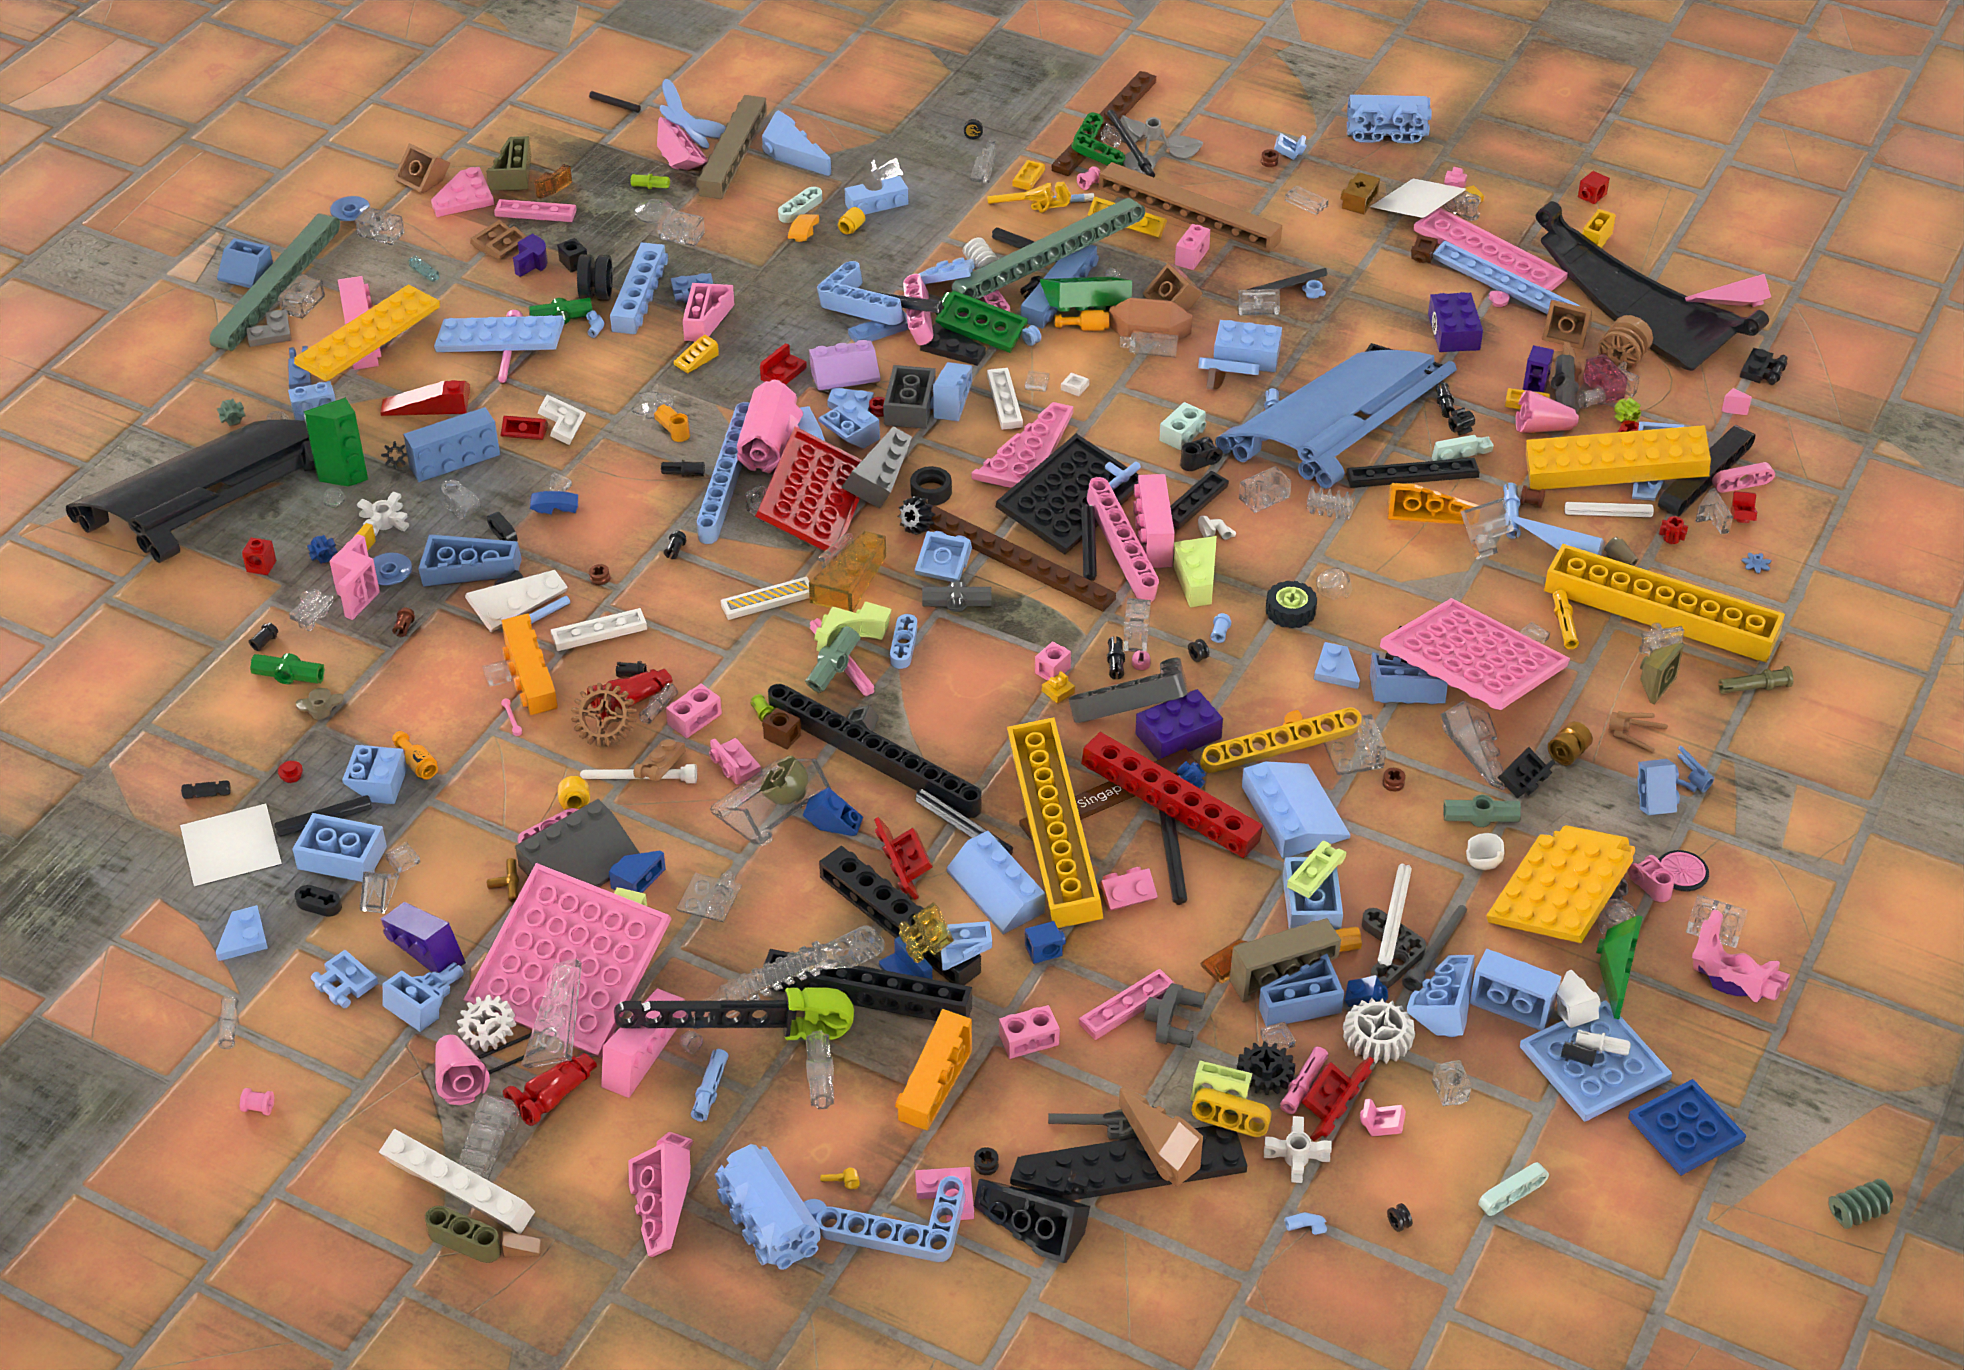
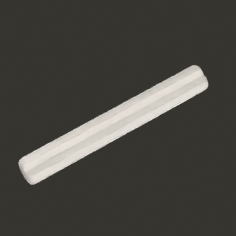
M1566 502L1564 506L1566 515L1651 518L1654 512L1653 505Z

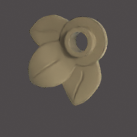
M317 688L309 693V698L297 700L296 707L300 711H308L314 719H324L331 715L332 707L343 702L344 697L343 694L331 695L330 690L327 688Z

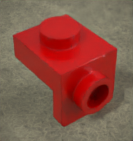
M1734 491L1731 506L1733 519L1740 523H1750V520L1756 521L1758 513L1755 508L1756 493Z

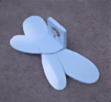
M665 79L662 83V89L668 106L661 105V113L670 122L683 128L699 146L705 149L709 148V143L705 137L720 139V135L724 133L726 127L714 121L695 119L683 109L680 96L674 84L670 80Z

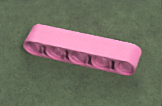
M912 274L905 278L903 282L905 296L929 299L928 290L919 274ZM906 309L908 328L918 345L929 343L933 339L931 312Z

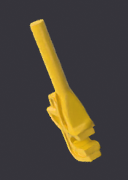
M1057 182L1055 186L1057 196L1053 198L1052 183H1046L1027 192L988 196L987 201L988 204L1029 200L1032 201L1031 209L1039 210L1040 213H1043L1049 208L1067 206L1070 203L1071 194L1064 182Z

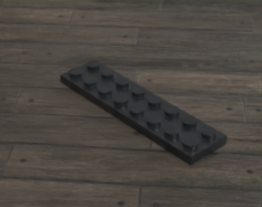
M1216 1125L1194 1128L1203 1135L1200 1169L1184 1182L1247 1172L1248 1165L1236 1131ZM1138 1137L1021 1156L1022 1158L1071 1169L1079 1175L1088 1177L1089 1188L1086 1196L1074 1193L1064 1195L1065 1199L1072 1201L1172 1185L1170 1181H1166L1160 1176Z

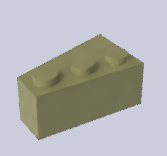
M529 136L509 137L500 150L501 154L499 157H495L493 160V166L486 171L489 190H523L529 187L531 166Z

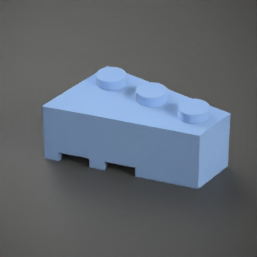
M947 362L933 384L931 409H934V418L952 421L960 420L972 384V365Z

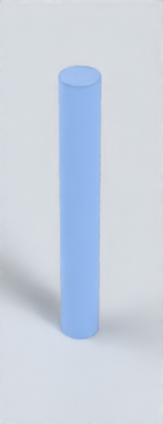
M564 596L529 614L531 624L570 604L568 596Z

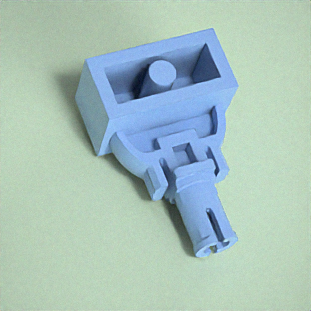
M453 962L440 973L428 972L424 976L411 977L401 970L383 983V1007L421 1032L439 1019V1009L443 1003V998L450 993L449 985L464 975L463 969Z

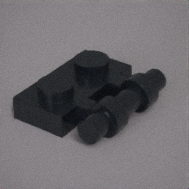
M1753 347L1741 370L1740 378L1761 383L1762 379H1765L1770 385H1774L1780 380L1782 376L1781 371L1785 370L1788 357L1781 355L1779 358L1773 359L1774 353Z

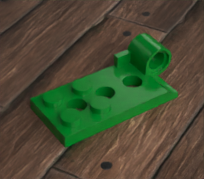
M954 290L946 292L940 301H942L944 310L941 313H936L937 317L935 319V322L943 328L1011 353L1020 338L1022 330L1028 324V319ZM965 312L968 315L962 317L959 316L958 313ZM983 319L986 321V323L980 324L976 321ZM1001 326V327H1004L1005 330H1003V331H998V330H996L995 328H998V327Z

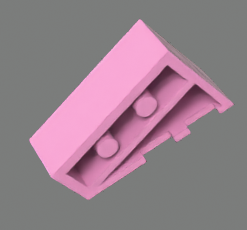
M692 283L683 317L684 341L695 342L704 334L707 336L711 335L735 305L733 285Z

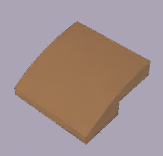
M498 220L473 236L470 244L481 252L500 259L517 248L518 242L527 236L515 226L509 228L501 220Z

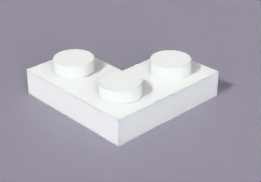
M546 395L538 414L556 422L550 434L551 437L570 445L586 412Z

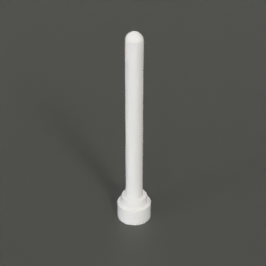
M686 764L681 769H669L661 779H681L686 784H696L697 765ZM634 769L582 770L580 773L583 779H641L634 777Z

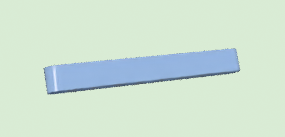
M749 402L739 403L735 407L697 518L698 539L703 544H712L718 540L743 465L737 460V443L748 411Z

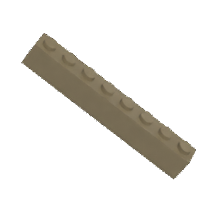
M744 95L741 102H738L737 109L732 113L730 122L726 124L724 133H721L718 144H715L714 152L709 155L708 163L703 166L701 176L697 177L696 187L699 188V196L715 199L723 198L767 115L765 97Z

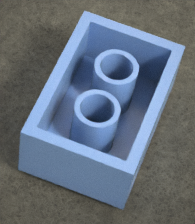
M1220 320L1214 345V359L1260 364L1259 371L1276 372L1281 347L1282 327Z
M312 813L293 847V853L297 869L368 883L387 845L382 826Z
M1285 857L1283 884L1288 927L1295 928L1312 921L1328 918L1335 930L1341 929L1343 909L1337 867L1308 899L1287 888L1289 878L1308 857Z
M1486 949L1475 970L1469 1004L1542 1031L1546 1028L1554 1012L1557 991L1562 976L1505 956L1499 952Z

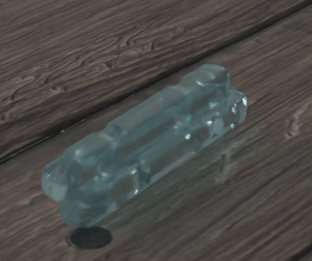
M417 256L409 258V266L427 277L430 281L435 282L436 279H439V272Z

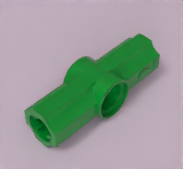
M556 298L549 304L529 306L530 316H563L564 324H567L574 318L586 317L587 313L592 311L590 298L570 301L564 298Z
M291 653L284 654L282 658L254 654L250 666L251 674L274 677L282 684H291L293 680L321 684L325 672L324 664L301 661L298 656Z

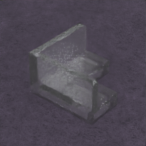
M1504 498L1461 511L1476 560L1498 553L1493 537L1514 531Z

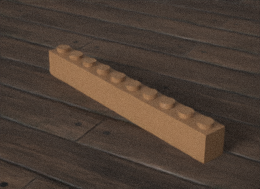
M1113 162L1099 173V190L1122 199L1131 198L1144 207L1189 224L1201 225L1211 229V232L1270 253L1281 242L1282 225Z

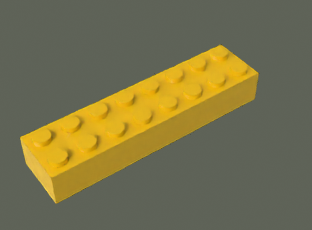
M1705 425L1526 440V460L1530 489L1542 490L1707 477L1710 473L1711 458Z

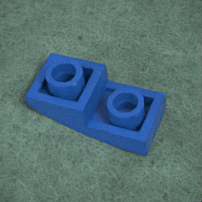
M543 491L532 493L530 497V509L538 513L552 514L553 508H558L563 512L576 513L578 507V494Z

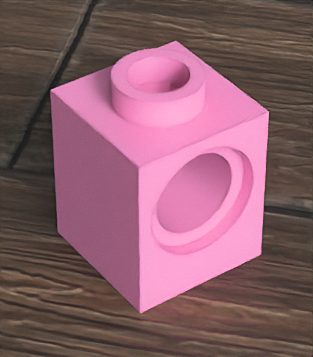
M1053 641L1035 656V674L1046 680L1055 677L1060 671L1065 674L1071 668V651Z

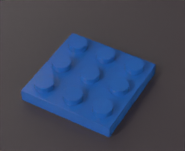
M1694 1079L1629 1112L1628 1119L1680 1176L1742 1144L1746 1139V1134Z

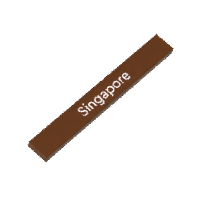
M1186 748L1154 761V763L1177 776L1179 775L1177 770L1184 762L1187 761L1189 765L1193 762H1198ZM1108 781L1074 797L1080 820L1135 797V795ZM1027 817L1019 820V826L1033 841Z

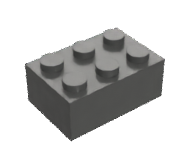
M893 365L883 405L884 425L927 429L931 411L933 384L936 381V368Z

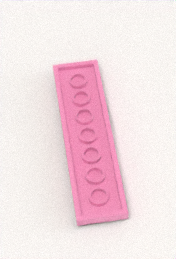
M1440 207L1414 224L1415 232L1438 239V244L1440 245L1445 240L1549 291L1554 290L1567 280V272Z

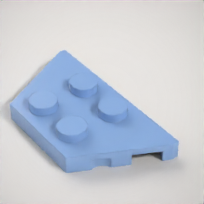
M964 257L953 260L952 263H948V260L941 261L936 264V267H931L918 274L924 284L969 277L975 265L973 259L964 260Z

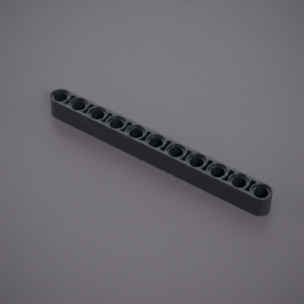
M774 684L768 689L769 705L800 718L801 729L917 792L920 789H925L968 818L980 815L982 810V792L977 786L784 684Z

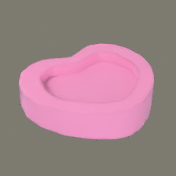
M1492 291L1489 293V300L1493 302V306L1503 307L1509 303V294L1502 291Z

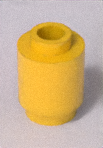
M851 207L840 217L838 222L839 230L846 235L854 233L865 222L863 211L857 207Z

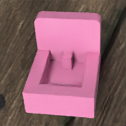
M1365 1099L1360 1119L1362 1125L1366 1126L1371 1136L1400 1134L1403 1130L1406 1112L1402 1105L1376 1108L1372 1099Z

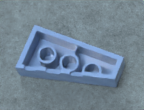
M429 534L418 570L423 586L498 579L509 576L515 570L519 571L522 558L518 542Z

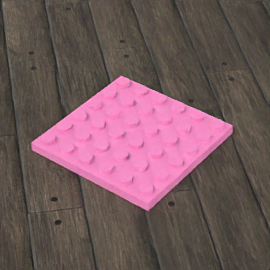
M1453 598L1381 639L1379 646L1387 650L1390 655L1406 660L1408 664L1427 671L1430 676L1438 677L1446 681L1451 687L1459 688L1467 692L1470 697L1478 698L1488 703L1491 708L1499 710L1504 709L1566 668L1570 661V658Z
M536 863L463 1000L474 1005L477 1003L476 997H480L484 1001L487 995H490L493 1000L500 996L503 1002L507 1001L515 1013L513 1019L516 1024L601 1058L603 1055V1045L612 1037L617 1027L614 1018L615 1006L620 1002L631 1000L672 918L668 914ZM495 1010V1013H499L502 1016L501 1012ZM625 1011L621 1012L619 1016L622 1017Z

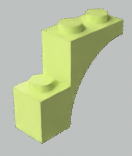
M866 601L862 609H857L856 613L832 606L829 614H824L821 627H818L814 638L815 641H818L816 651L820 652L824 646H830L845 626L853 628V630L859 633L860 637L882 640L889 626L892 609Z

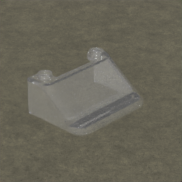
M797 759L806 768L808 773L807 793L799 802L794 801L786 805L775 804L761 793L760 786L770 770L775 772L780 767L777 764L780 760H777L710 807L713 815L751 843L764 846L773 840L771 829L806 805L810 797L828 787L831 789L816 759Z

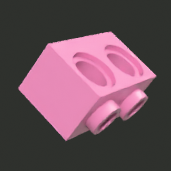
M699 684L694 689L689 690L684 696L666 707L667 725L686 739L722 714L721 698L703 684Z
M1049 1005L999 1018V1037L1009 1059L1059 1045L1060 1028Z

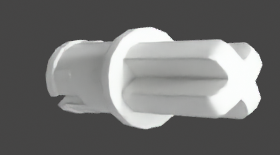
M1579 1029L1575 1042L1576 1045L1597 1050L1600 1054L1606 1051L1628 1055L1631 1046L1628 1040L1605 1036L1606 1033L1604 1032L1602 1034H1595Z

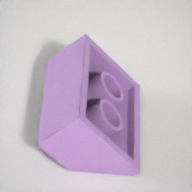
M859 340L856 343H838L835 346H818L815 349H809L811 373L818 391L881 381L876 353L871 341Z

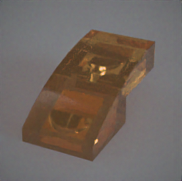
M563 164L553 174L546 171L536 179L535 189L537 198L547 197L572 183L571 167Z

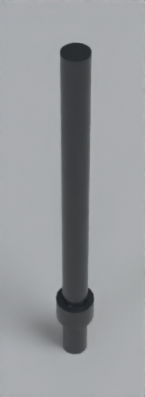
M1109 110L1107 112L1108 117L1135 156L1139 168L1146 175L1154 178L1155 173L1151 168L1150 161L1143 156L1114 110Z

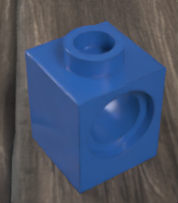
M1054 921L1025 929V947L1033 964L1062 956L1063 945L1066 944L1063 931L1058 930Z

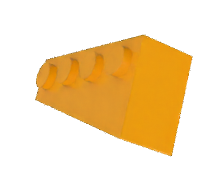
M529 613L501 620L505 639V647H502L505 661H510L508 662L510 675H515L516 677L513 678L516 691L522 692L519 694L522 706H527L530 715L557 709L556 692L548 668L545 665L542 650L539 649L535 630H532Z
M942 1009L920 1058L908 1079L904 1092L900 1093L896 1100L895 1107L898 1109L899 1121L926 1131L929 1130L972 1053V1019Z

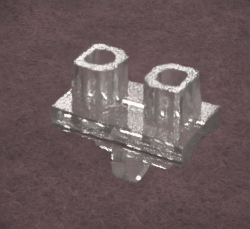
M316 589L312 592L304 591L300 595L302 602L289 614L290 619L298 622L300 628L311 631L315 627L314 621L318 617H325L329 613L328 607L334 601L333 596L324 595Z
M1653 623L1651 631L1642 633V643L1639 646L1640 653H1648L1650 656L1655 649L1679 642L1684 644L1682 640L1684 629L1682 626L1662 628L1660 623Z

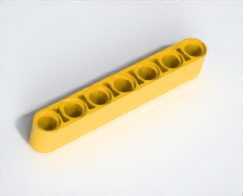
M1344 708L1212 744L1204 749L1200 759V766L1205 772L1215 773L1350 736L1357 731L1362 719L1361 714L1355 708ZM1343 719H1351L1354 725L1346 724ZM1326 724L1330 726L1331 731H1324L1321 725ZM1298 731H1306L1309 737H1301ZM1283 737L1286 743L1280 744L1275 738ZM1259 743L1263 746V749L1256 750L1252 744ZM1236 749L1241 755L1233 756L1229 750ZM1209 755L1215 756L1218 762H1209L1206 757Z

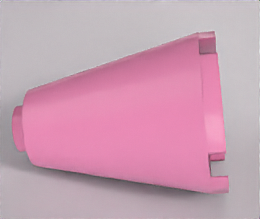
M1525 390L1518 404L1522 405L1520 412H1516L1515 424L1517 431L1522 433L1568 431L1578 424L1579 416L1576 414L1575 409L1534 391Z
M443 1036L438 1040L435 1048L436 1091L439 1096L452 1105H464L475 1101V1097L481 1092L484 1094L490 1083L488 1069L458 1036Z

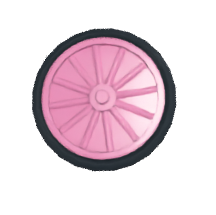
M1669 851L1658 859L1675 875L1673 887L1675 890H1697L1703 887L1709 879V869L1705 861L1689 851Z

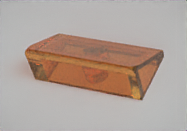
M1236 940L1200 963L1201 967L1217 982L1222 984L1230 979L1233 946L1247 941Z

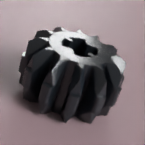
M918 496L904 500L903 505L898 507L901 514L897 517L902 519L900 526L905 527V532L915 535L930 530V525L934 524L932 517L936 514L931 511L934 505L928 504V499Z

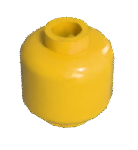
M579 776L564 778L558 785V801L560 806L567 810L570 808L581 809L588 805L590 802L588 783Z

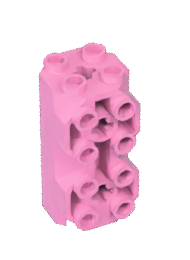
M779 380L766 381L753 391L737 443V460L749 470L756 471V468H760L762 472L770 474L777 467L795 426L799 428L798 423L803 416V411L796 405L797 396Z

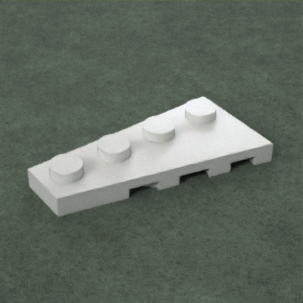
M552 570L466 593L465 598L492 633L502 627L501 620L526 614L567 591L568 587L558 573Z

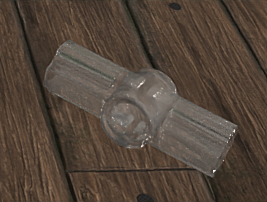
M815 1031L806 1037L808 1059H806L807 1083H810L811 1106H815L818 1109H827L830 1105L834 1104V1088L832 1083L834 1081L833 1057H830L829 1035L824 1034L822 1031Z

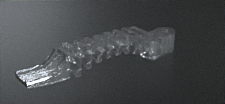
M862 926L826 944H820L818 941L811 943L813 947L807 948L803 946L796 953L794 951L787 953L788 956L785 958L781 956L776 958L774 963L767 962L763 964V968L758 969L756 967L752 969V973H743L736 980L734 978L728 980L727 984L720 985L719 989L712 996L703 1001L747 1000V998L760 1000L758 993L761 992L765 997L771 995L769 988L773 987L778 991L783 988L782 982H786L788 985L795 983L793 977L796 976L802 981L807 978L805 974L807 971L817 976L821 974L819 970L823 968L855 967L879 955L884 949V940L872 927ZM849 949V952L845 956H842L844 951ZM729 1011L726 1014V1017H730L738 1013V1011ZM705 1012L703 1017H707L710 1012Z

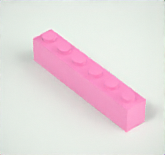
M362 276L338 279L345 325L372 308L368 283L364 284ZM380 347L353 364V369L379 366L378 357H381Z

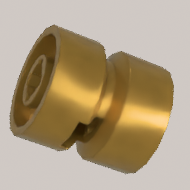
M1572 721L1548 743V752L1557 763L1568 766L1592 744L1593 737L1590 730L1584 724Z

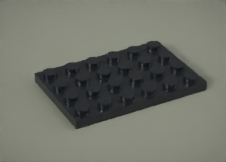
M1076 433L996 501L995 507L1063 554H1066L1082 540L1081 510L1083 505H1089L1087 493L1090 480L1095 477L1104 478L1108 482L1113 480L1116 476L1105 469V465L1108 462L1113 463L1121 470H1125L1128 467ZM1134 473L1127 482H1123L1113 490L1120 505L1134 494V484H1138L1139 474ZM1095 518V528H1096L1099 524H1098V522H1097V520H1096V518Z

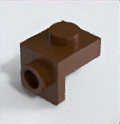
M1418 234L1415 245L1411 248V259L1419 263H1431L1438 239Z

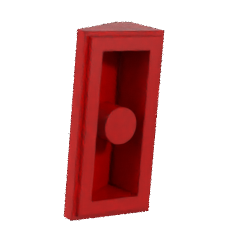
M504 415L500 436L543 440L548 428V422L542 418Z

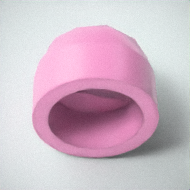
M1138 650L1134 652L1132 666L1135 669L1146 670L1150 667L1151 658L1147 651Z

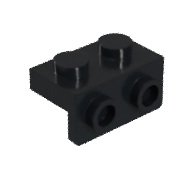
M1528 747L1497 778L1517 799L1524 793L1529 796L1539 787L1537 784L1539 780L1543 782L1552 774L1550 768L1555 764V761L1552 759L1545 764Z

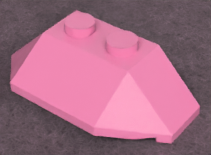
M659 118L657 147L672 168L691 170L703 167L708 163V159L685 131L680 129L679 125L670 122L666 118Z

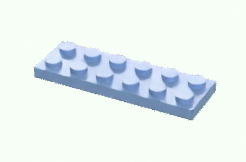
M552 315L449 318L443 320L434 347L436 352L555 350L565 321L563 316Z

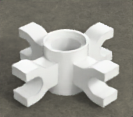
M392 492L387 501L380 500L374 504L365 499H361L357 503V506L363 509L359 516L371 518L367 519L363 525L365 523L372 524L375 536L378 534L379 529L387 530L395 526L397 529L405 532L409 527V523L404 522L408 517L407 513L396 512L403 507L402 503L397 502L401 498V494Z
M1293 1116L1291 1133L1287 1136L1286 1140L1265 1137L1264 1158L1284 1157L1286 1163L1292 1166L1291 1182L1302 1183L1304 1166L1308 1163L1309 1159L1330 1162L1331 1141L1311 1142L1310 1137L1304 1133V1117Z

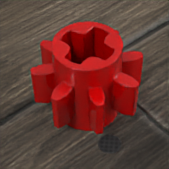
M1669 517L1667 521L1662 520L1659 535L1663 536L1665 542L1677 544L1680 540L1685 541L1688 525H1684V521L1679 517Z

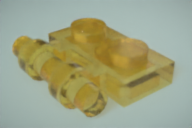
M934 902L913 916L914 925L909 926L906 921L899 924V935L902 941L907 944L906 951L916 963L924 959L922 954L927 950L934 955L954 941L939 907ZM922 936L921 940L916 941V938Z

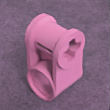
M1654 855L1645 857L1644 861L1638 864L1633 863L1630 865L1628 874L1631 880L1639 885L1653 900L1666 902L1671 899L1675 875Z

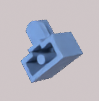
M1668 759L1638 762L1639 775L1637 777L1640 810L1647 815L1677 812V804L1680 801L1679 792L1676 789V780L1679 778L1677 766Z

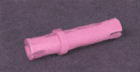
M1313 1048L1312 1053L1296 1079L1292 1080L1288 1085L1289 1091L1280 1103V1107L1284 1112L1294 1114L1297 1111L1299 1104L1310 1090L1311 1084L1328 1059V1052L1324 1048Z

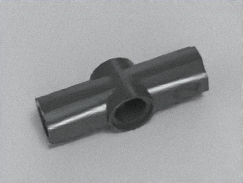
M1562 354L1556 357L1555 376L1551 380V387L1555 389V401L1575 409V395L1579 390V384L1575 381L1574 357Z
M958 581L950 583L947 587H922V605L947 606L949 610L954 612L963 611L967 606H991V587H967L964 583Z

